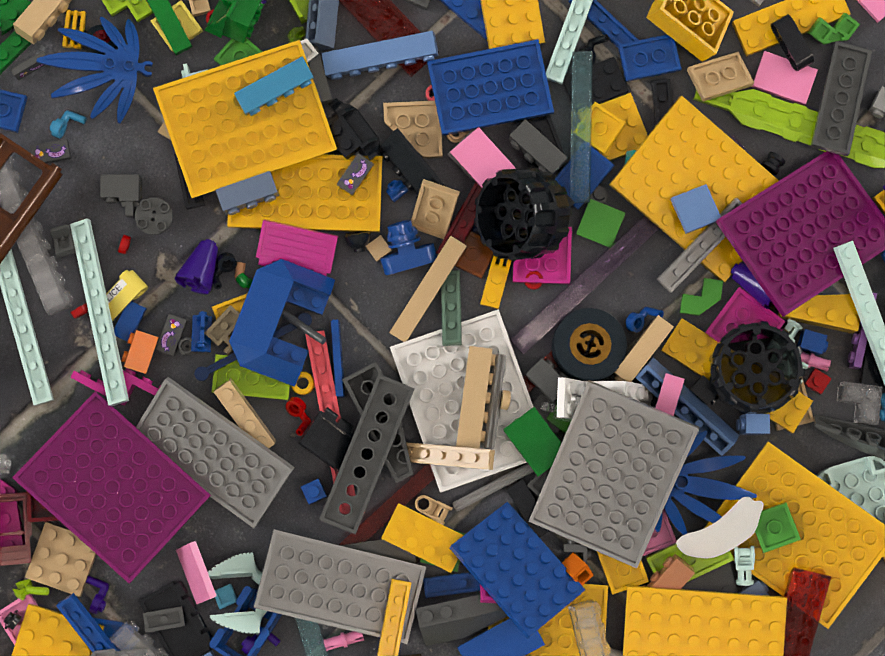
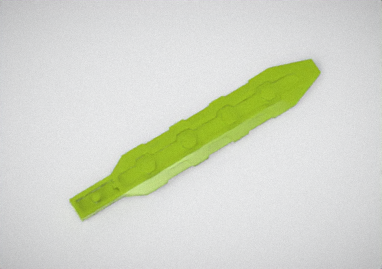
M755 89L732 92L702 102L729 111L741 125L759 131L762 129L780 135L784 139L793 142L798 141L811 146L818 112L810 110L806 106L797 103L792 104ZM696 90L693 100L702 102ZM856 125L850 154L843 157L853 159L856 163L872 168H885V132L867 126Z

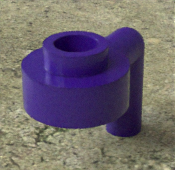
M88 576L86 583L100 588L89 609V612L97 615L99 612L102 613L106 607L107 602L104 600L109 584Z
M272 632L267 638L275 647L281 642ZM255 634L252 638L248 636L242 642L243 648L241 650L246 655L252 649L259 635Z

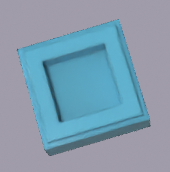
M232 584L215 590L217 595L215 599L219 609L236 603L237 596Z

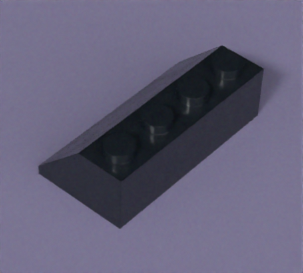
M398 128L380 146L381 156L386 162L390 161L393 164V171L398 177L402 175L406 180L404 184L410 191L414 190L419 195L423 179L445 186Z

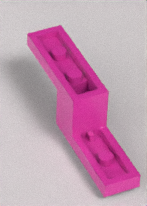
M129 368L123 370L128 397H130L135 386L154 396L156 395L159 388L152 385L153 381L144 376L142 379L136 377V372ZM83 370L80 373L76 371L72 373L70 378L106 396L102 380L98 379L96 382L90 379L91 375Z

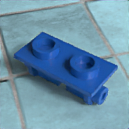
M201 311L199 315H193L191 351L211 352V339L204 334L212 325V316H208L207 312Z

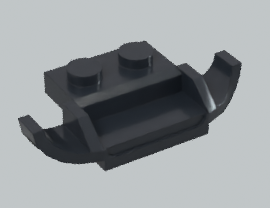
M337 98L329 103L339 117L329 125L339 151L348 160L362 148L372 161L380 153L379 137L359 110L350 104H346Z

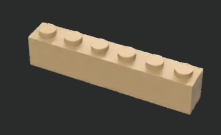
M469 346L456 447L480 449V442H485L486 431H482L483 423H487L488 419L485 404L490 403L491 393L487 392L488 385H492L493 373H490V366L495 365L496 354H492L493 349Z

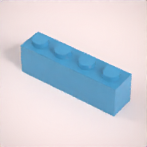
M302 56L235 92L234 95L245 115L250 114V116H253L261 111L260 107L264 105L270 107L278 102L277 98L283 95L286 98L294 94V89L301 86L303 89L312 84L310 80L314 77Z

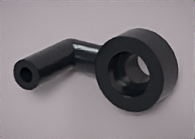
M605 34L590 39L587 47L579 50L578 61L582 66L587 67L595 63L594 46L608 42V35Z
M229 252L220 254L216 260L218 267L215 269L213 278L215 289L222 287L219 276L223 272L233 271L237 266L235 256Z

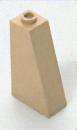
M659 315L654 318L625 356L619 368L613 373L616 376L614 379L616 381L632 382L674 326Z

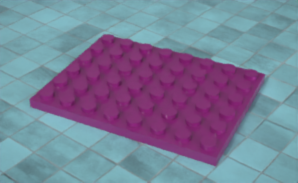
M828 151L715 221L782 317L844 277L834 252V247L853 241L862 265L885 250V217L840 155Z
M96 391L12 477L129 584L211 496L113 406H108V402Z

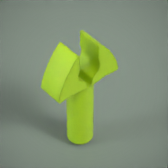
M30 579L17 582L16 586L18 589H12L15 596L20 600H24L28 594H49V588L32 586Z

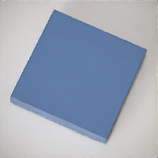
M707 184L670 199L685 234L713 224L721 217Z

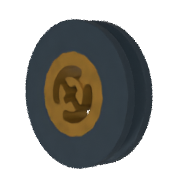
M584 308L570 313L558 325L552 338V354L557 366L566 376L575 380L602 381L619 368L626 355L627 341L623 328L613 316L599 309ZM589 333L596 336L591 341L590 346L592 348L588 351L587 356L592 355L593 353H597L598 357L587 358L580 354V352L582 354L586 352L588 347L587 343L591 338V335L586 336L585 338H581V334Z

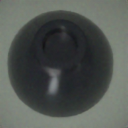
M369 231L349 232L345 234L344 238L346 243L354 249V252H363L370 241L371 233Z

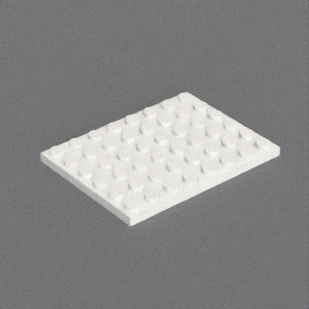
M499 309L461 322L462 345L443 346L442 329L390 347L402 384L415 388L409 404L423 444L455 447L469 346L493 349L492 354L506 355L502 390L510 391L511 399L507 410L499 408L495 447L492 449L495 450L493 470L430 464L440 493L527 463L503 431L504 428L533 408V404ZM490 366V373H494V366ZM488 385L487 392L491 393L492 385ZM485 404L486 412L489 411V404ZM483 423L482 431H486L487 423ZM480 442V449H485L484 443Z

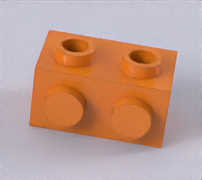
M135 330L134 333L131 332L127 341L130 344L129 350L124 351L121 362H124L123 367L146 374L159 337L139 330Z

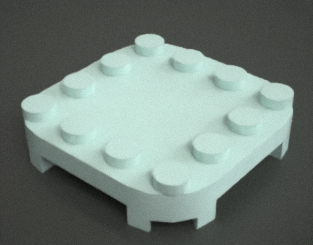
M875 456L858 458L828 467L816 475L885 524V461Z

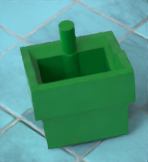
M219 0L205 31L220 38L223 35L244 43L247 37H251L254 26L258 23L264 4L261 3L262 0Z

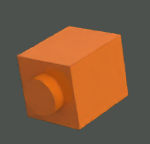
M574 552L562 562L567 568L566 572L575 582L578 581L582 586L594 576L589 566Z

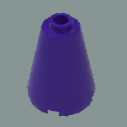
M210 239L200 241L176 273L174 280L184 288L188 285L192 288L191 291L208 294L212 290L218 254L216 243Z
M740 262L739 265L736 263L731 270V274H733L732 279L764 308L769 309L773 304L746 264L744 262Z

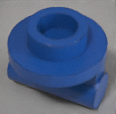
M401 180L391 181L386 189L393 202H396L409 191Z

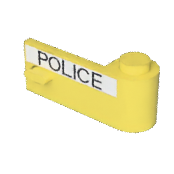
M125 270L119 276L120 280L106 293L112 321L132 300L142 296L148 289V286L134 270Z

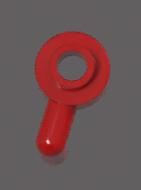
M292 397L285 407L290 415L299 417L302 420V423L296 430V434L302 436L311 424V419L304 412L306 410L305 402L298 397Z

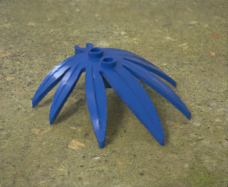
M100 17L103 29L118 49H114L101 39L85 32L58 28V32L105 55L90 52H62L37 58V63L63 69L103 71V73L84 76L63 85L51 94V98L82 93L115 80L96 102L90 118L94 119L102 113L123 88L117 109V122L120 124L132 103L136 89L137 73H142L145 77L152 75V72H147L144 69L146 66L152 67L153 63L151 61L138 63L139 38L133 22L130 19L126 21V44L117 28L104 17Z
M706 430L696 435L687 457L703 441L708 433ZM745 456L711 457L683 465L664 507L670 521L682 535L687 534V530L682 516L671 500V497H674L681 505L695 515L711 523H715L722 516L700 501L684 494V492L721 500H740L743 497L753 499L757 497L756 494L728 483L688 476V474L706 473L729 467L743 461L746 458ZM662 514L655 527L656 532L660 531L662 524Z

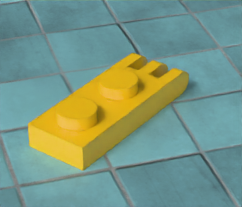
M493 255L480 305L499 309L512 260L508 259L506 266L503 265L504 258L500 259L499 264H496L497 257Z

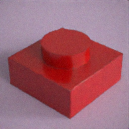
M814 368L804 384L821 395L832 378Z

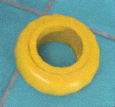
M302 371L298 380L306 378L308 386L305 389H300L296 383L295 387H291L295 393L306 395L313 390L315 383L311 374Z

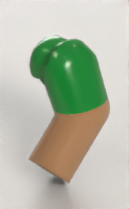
M237 262L234 278L240 287L244 289L250 288L253 280L244 274L246 263Z

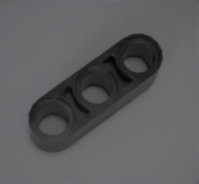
M789 14L771 23V29L795 71H799L814 63L813 54Z

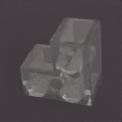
M843 381L838 383L836 402L855 404L853 423L876 426L879 424L883 387Z

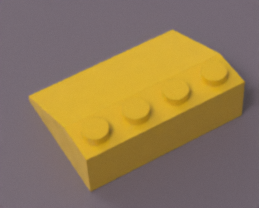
M654 0L646 18L703 62L717 54L734 11L720 0Z

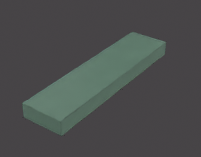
M460 270L451 271L441 287L443 346L462 345Z

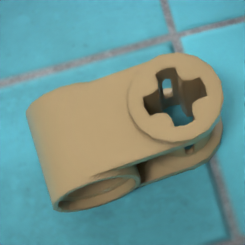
M426 495L418 496L414 503L415 508L419 512L442 525L445 524L444 520L448 512L453 509ZM422 498H426L429 502L426 509L418 507V501Z

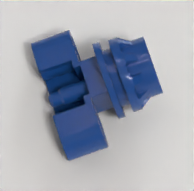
M404 220L387 226V241L391 242L388 244V247L397 248L398 252L380 258L385 275L435 261L437 254L434 243L415 247L414 243L421 240V237L416 236L418 229L413 226L411 220Z

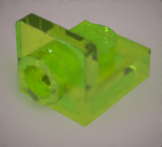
M295 27L289 31L287 35L289 43L298 39L302 41L301 37L306 34L304 27Z

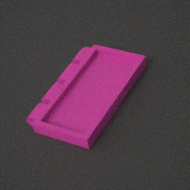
M264 219L256 257L259 258L258 265L266 266L273 263V261L276 262L283 259L327 276V273L330 274L332 271L338 236Z

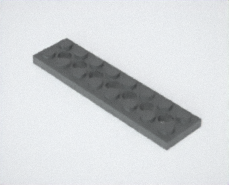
M378 374L319 520L356 535L415 388ZM386 394L394 395L395 402L392 405L385 404L384 396ZM379 412L387 414L388 419L385 423L377 421L376 416ZM372 430H377L380 433L378 441L370 440L369 433ZM365 448H369L373 452V456L369 460L362 457V451ZM358 466L365 469V476L362 478H358L354 474V470ZM349 485H355L358 488L357 495L350 496L347 493ZM342 503L350 505L351 510L348 514L340 512L339 508Z

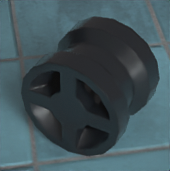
M769 152L767 160L763 161L761 165L771 174L777 175L779 167L785 164V160L775 152Z

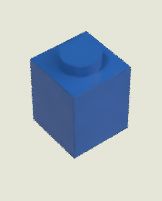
M804 329L800 333L797 347L801 346L802 351L819 356L827 350V335Z
M320 479L301 486L309 505L328 497Z

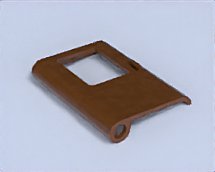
M1 133L0 170L13 153H17L41 169L42 175L14 214H10L0 207V264L63 176L60 173L62 170L54 163L51 165L46 164Z

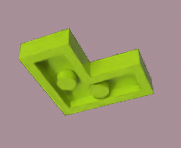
M102 0L112 17L126 8L130 9L137 22L153 14L146 0Z

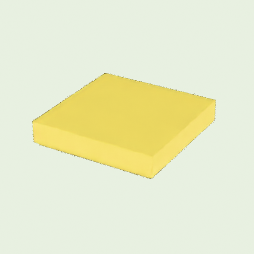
M182 0L172 6L189 41L203 32ZM155 17L151 20V23L170 50L174 52Z

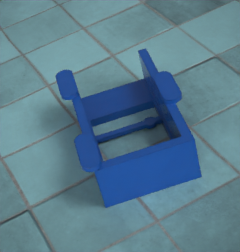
M249 586L244 587L236 600L238 607L234 613L246 612L249 607L256 610L254 603L258 589ZM267 611L264 617L269 621L265 628L260 627V635L247 656H257L282 614ZM229 627L218 629L210 641V647L223 656H242L226 645L234 630L229 629Z

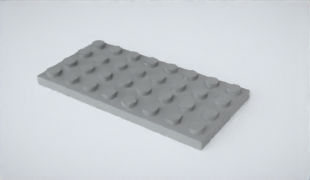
M169 377L164 380L136 426L143 435L207 491L212 499L253 528L257 526L295 468Z
M273 529L254 608L381 637L391 579L408 581L412 583L401 637V643L407 644L426 566Z

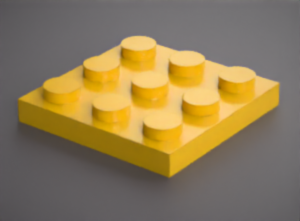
M480 0L489 49L539 39V44L545 43L538 0Z
M628 93L601 103V106L627 123L606 154L599 150L597 151L609 161L625 156L627 151L637 150L648 135L632 94ZM590 108L578 112L580 121L583 120Z

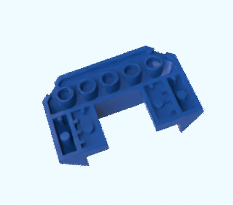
M283 259L257 269L229 340L240 367L295 387L309 350L273 337L286 302L322 315L328 298L331 295L335 279Z

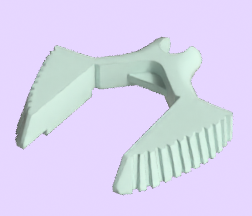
M253 552L235 555V557L232 556L231 559L228 558V560L215 565L216 567H213L212 571H208L211 579L251 576L252 580L258 585L262 572L256 566ZM256 608L255 612L224 613L210 615V618L226 628L229 627V629L241 631V633L245 632L248 634L249 632V634L253 633L254 635L256 633V635H259L261 620L267 611Z

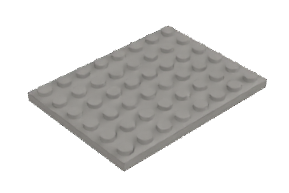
M588 380L528 522L637 568L699 431V427Z

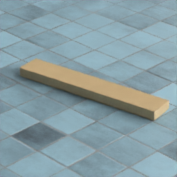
M452 236L449 237L389 332L403 342L408 341L467 245Z
M406 442L411 463L493 470L495 450Z

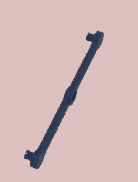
M301 313L298 316L300 321L308 326L311 325L312 318L308 313ZM290 323L276 330L273 337L278 339L297 329V327ZM235 353L206 368L198 367L194 372L195 378L199 381L207 380L209 374L236 361Z

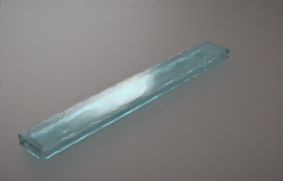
M592 51L572 52L570 198L575 203H590Z

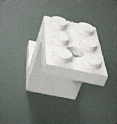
M558 378L557 417L573 418L588 381ZM592 381L651 406L653 393L643 384L628 381Z

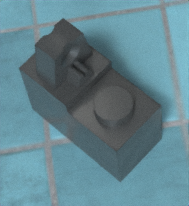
M101 174L100 197L110 204L120 201L122 207H125V216L127 218H135L136 207L142 200V177L139 174Z

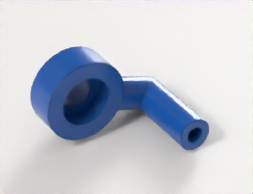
M644 307L640 313L632 312L626 318V328L632 332H640L644 326V318L647 315L663 317L664 312L650 307Z

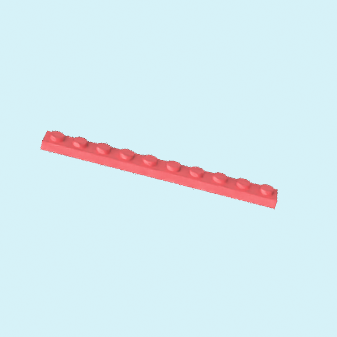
M324 330L317 331L326 338ZM305 334L319 409L322 412L327 407L338 414L335 420L338 422L341 414L335 391L327 341L324 344H320ZM330 467L334 483L338 472ZM349 485L347 488V493L350 496L356 495L354 485ZM342 503L339 508L342 514H348L351 510L350 505L347 503Z

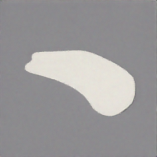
M750 497L741 498L722 518L712 525L681 536L676 542L677 547L685 555L697 558H714L732 550L754 534L764 503L762 501H754Z

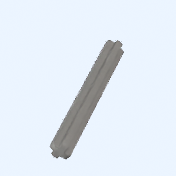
M496 354L484 442L485 449L492 450L495 447L506 355Z
M527 463L454 501L452 505L456 511H460L534 471Z

